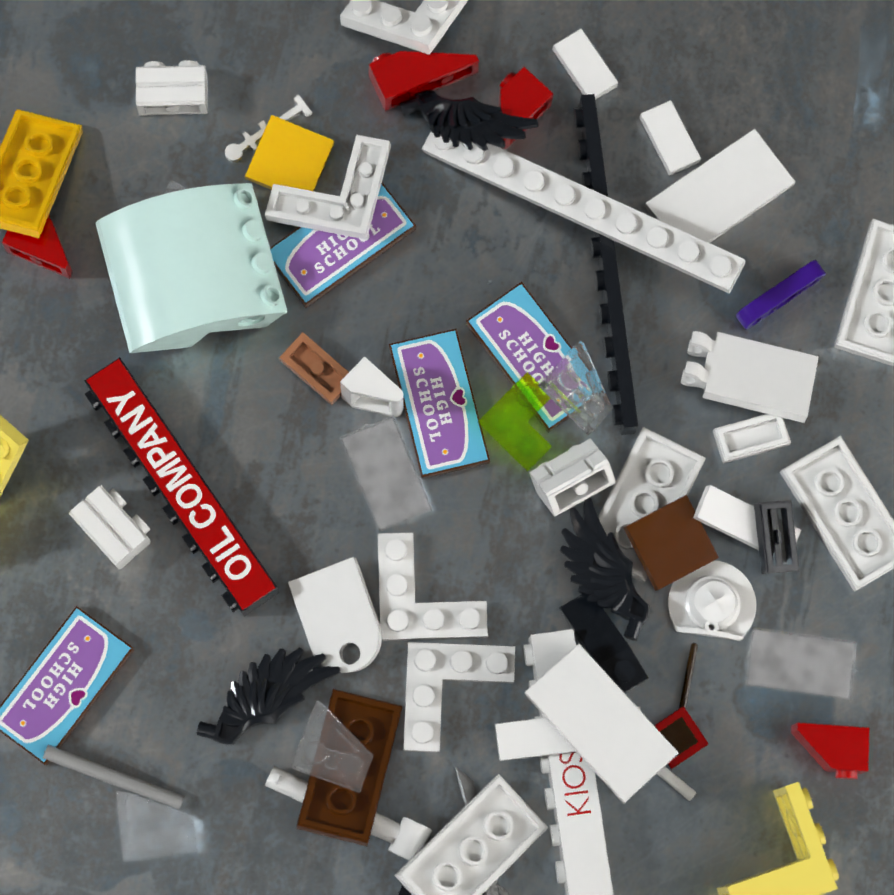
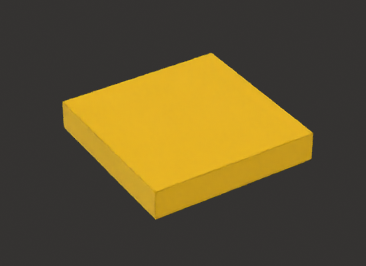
M271 115L245 174V179L271 190L273 184L315 191L335 140Z

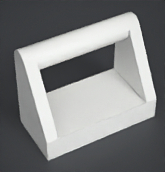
M365 356L340 381L341 398L352 408L396 418L403 414V391Z

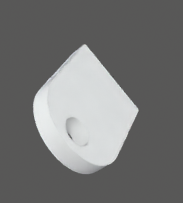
M351 557L288 582L313 655L324 654L326 656V660L321 665L324 667H339L340 673H353L364 669L372 663L381 647L382 631L357 558ZM351 643L356 644L360 649V657L354 664H348L343 659V650Z

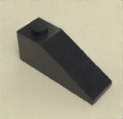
M582 594L559 607L568 625L574 630V635L580 645L625 694L648 679L631 647L604 609L598 608L596 603L588 602L589 595Z

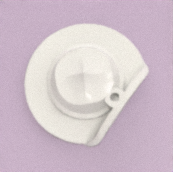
M714 560L673 582L668 595V612L672 626L675 631L681 633L741 641L750 629L756 614V596L751 583L739 569L721 561Z

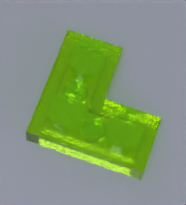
M526 372L477 422L526 471H529L547 453L552 445L528 421L552 396Z

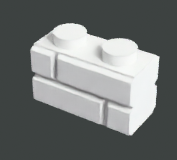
M191 60L181 61L178 66H165L162 62L150 61L145 63L144 67H136V106L139 115L208 114L207 73L205 65H199L198 62Z
M591 438L579 445L572 446L567 452L550 461L543 462L536 469L529 472L538 496L554 517L616 483L608 459Z
M101 485L92 491L85 500L76 505L69 512V515L117 569L120 570L150 544L151 541L146 535L150 528L137 514L131 518L122 509L127 503L114 488L107 492Z

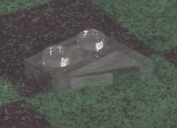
M581 340L568 351L538 385L587 435L595 431L613 409L587 348Z
M316 701L291 768L360 793L373 755L321 702Z
M116 791L123 862L197 853L193 815L124 791Z

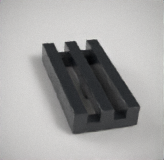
M791 500L754 504L761 574L799 571ZM781 508L787 565H783L782 558V538L781 531L779 530L777 509Z

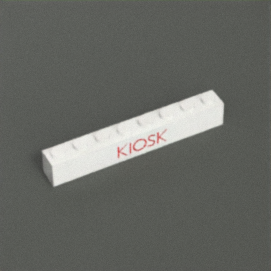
M573 629L530 635L529 644L523 645L526 666H532L534 680H529V688L576 646ZM539 710V714H540V715H539V716H534V719L546 718V717L540 712V710ZM577 752L539 756L542 774L548 773L550 788H544L547 810H554L556 824L550 825L552 846H559L561 861L555 862L558 884L564 883L566 895H614L594 770Z

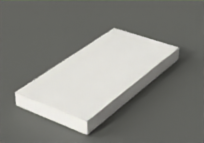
M753 129L647 201L644 207L653 218L711 243L794 186L795 180L758 132Z
M872 219L834 348L890 366H894V225Z
M645 427L642 428L598 516L607 536L608 533L612 532L621 551L634 562L632 578L642 583H645L648 575L623 527L682 496H688L706 459Z
M841 436L780 471L783 479L854 592L894 569V519Z
M580 644L575 646L524 693L623 804L678 754L675 748Z
M498 774L394 876L412 895H482L549 827Z

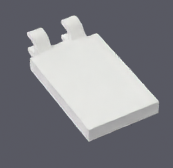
M693 331L687 354L705 357L706 362L703 367L696 362L687 361L685 370L682 373L681 384L703 388L702 398L805 423L810 407L818 356L717 332L713 340L705 333Z

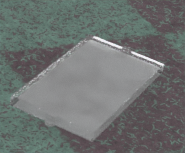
M394 416L371 425L364 423L363 428L340 437L379 532L401 523L408 525L411 519L433 511Z
M753 627L750 650L745 655L746 660H748L746 686L851 700L853 676L858 672L857 668L854 667L857 642Z

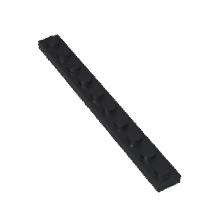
M595 94L581 95L579 106L574 108L573 112L575 128H581L582 140H578L579 160H585L587 171L582 172V185L608 197ZM595 232V237L590 238L592 258H598L599 270L595 271L596 291H602L604 303L599 304L601 325H607L608 337H603L605 358H611L612 371L607 373L608 387L610 392L615 391L617 404L612 405V418L614 426L620 425L621 435L635 434L638 428L615 245L614 240Z

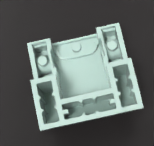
M252 183L210 185L166 193L128 205L104 216L95 223L129 353L190 348L210 332L264 328L287 313Z

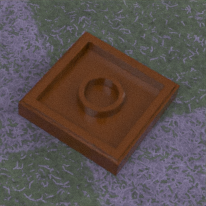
M687 495L623 527L655 591L719 558L702 523L693 519L695 510Z

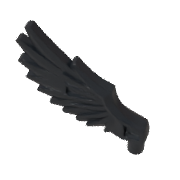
M426 90L415 94L413 99L399 103L404 116L420 111L429 124L431 132L434 133V137L442 136L444 143H448L451 139L453 147H458L461 141L468 150L473 149L472 142L483 151L488 150L487 143L504 148L505 141L502 138L525 139L524 129L539 127L537 119L503 114L501 107L484 104L474 97L453 100L441 97L432 90Z
M589 497L584 500V520L576 508L570 509L571 523L576 535L566 528L561 531L569 547L563 545L560 552L571 560H566L564 567L576 574L571 576L570 581L581 585L578 588V592L589 595V603H596L598 608L611 609L612 613L629 621L623 636L629 640L637 641L641 628L647 620L650 605L640 597L633 585L632 568L634 562L621 551L612 532L608 533L607 536L596 513L592 499Z
M301 647L286 657V651L280 648L272 661L271 656L265 654L258 668L255 662H250L248 674L246 671H240L238 683L236 681L231 682V690L227 692V706L223 707L217 725L201 721L197 728V735L213 739L221 744L234 745L238 738L251 727L265 723L276 724L288 709L305 700L302 693L322 681L339 674L341 670L339 667L331 666L316 668L326 660L324 654L311 656L298 663L304 653Z

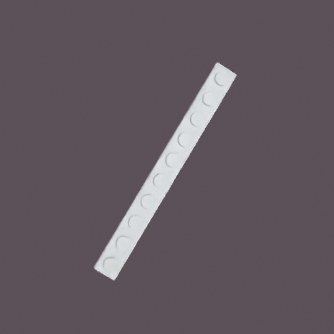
M430 132L422 147L423 152L433 158L729 294L745 265V259L500 147L487 143L488 150L483 151L472 142L473 149L468 150L461 141L458 147H453L451 139L448 143H444L442 136L436 138L432 132Z

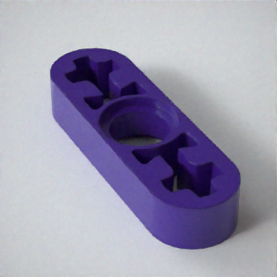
M813 260L747 304L735 316L745 330H747L815 285L826 275V272L817 260Z

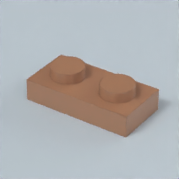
M302 332L279 359L332 406L341 396L340 381L349 372Z

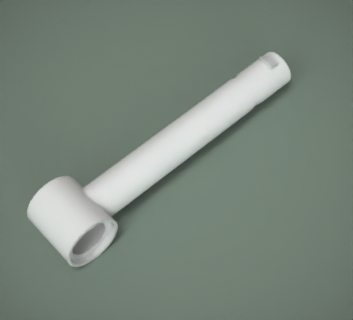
M274 766L265 786L303 803L308 781ZM376 813L371 835L391 843L388 851L410 861L427 844L433 830L406 817H403L401 822L398 823Z

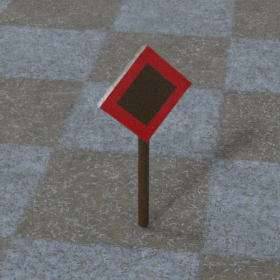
M692 643L690 647L679 709L654 725L678 752L667 763L671 770L709 745L686 710L698 648L697 643Z

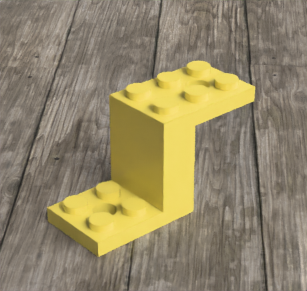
M796 782L773 790L797 860L716 888L719 895H822L838 889L835 881L839 880V874L834 861L831 858H826L822 845L826 844V838L820 824H814L809 811L813 809V803L806 787L801 789L800 783Z

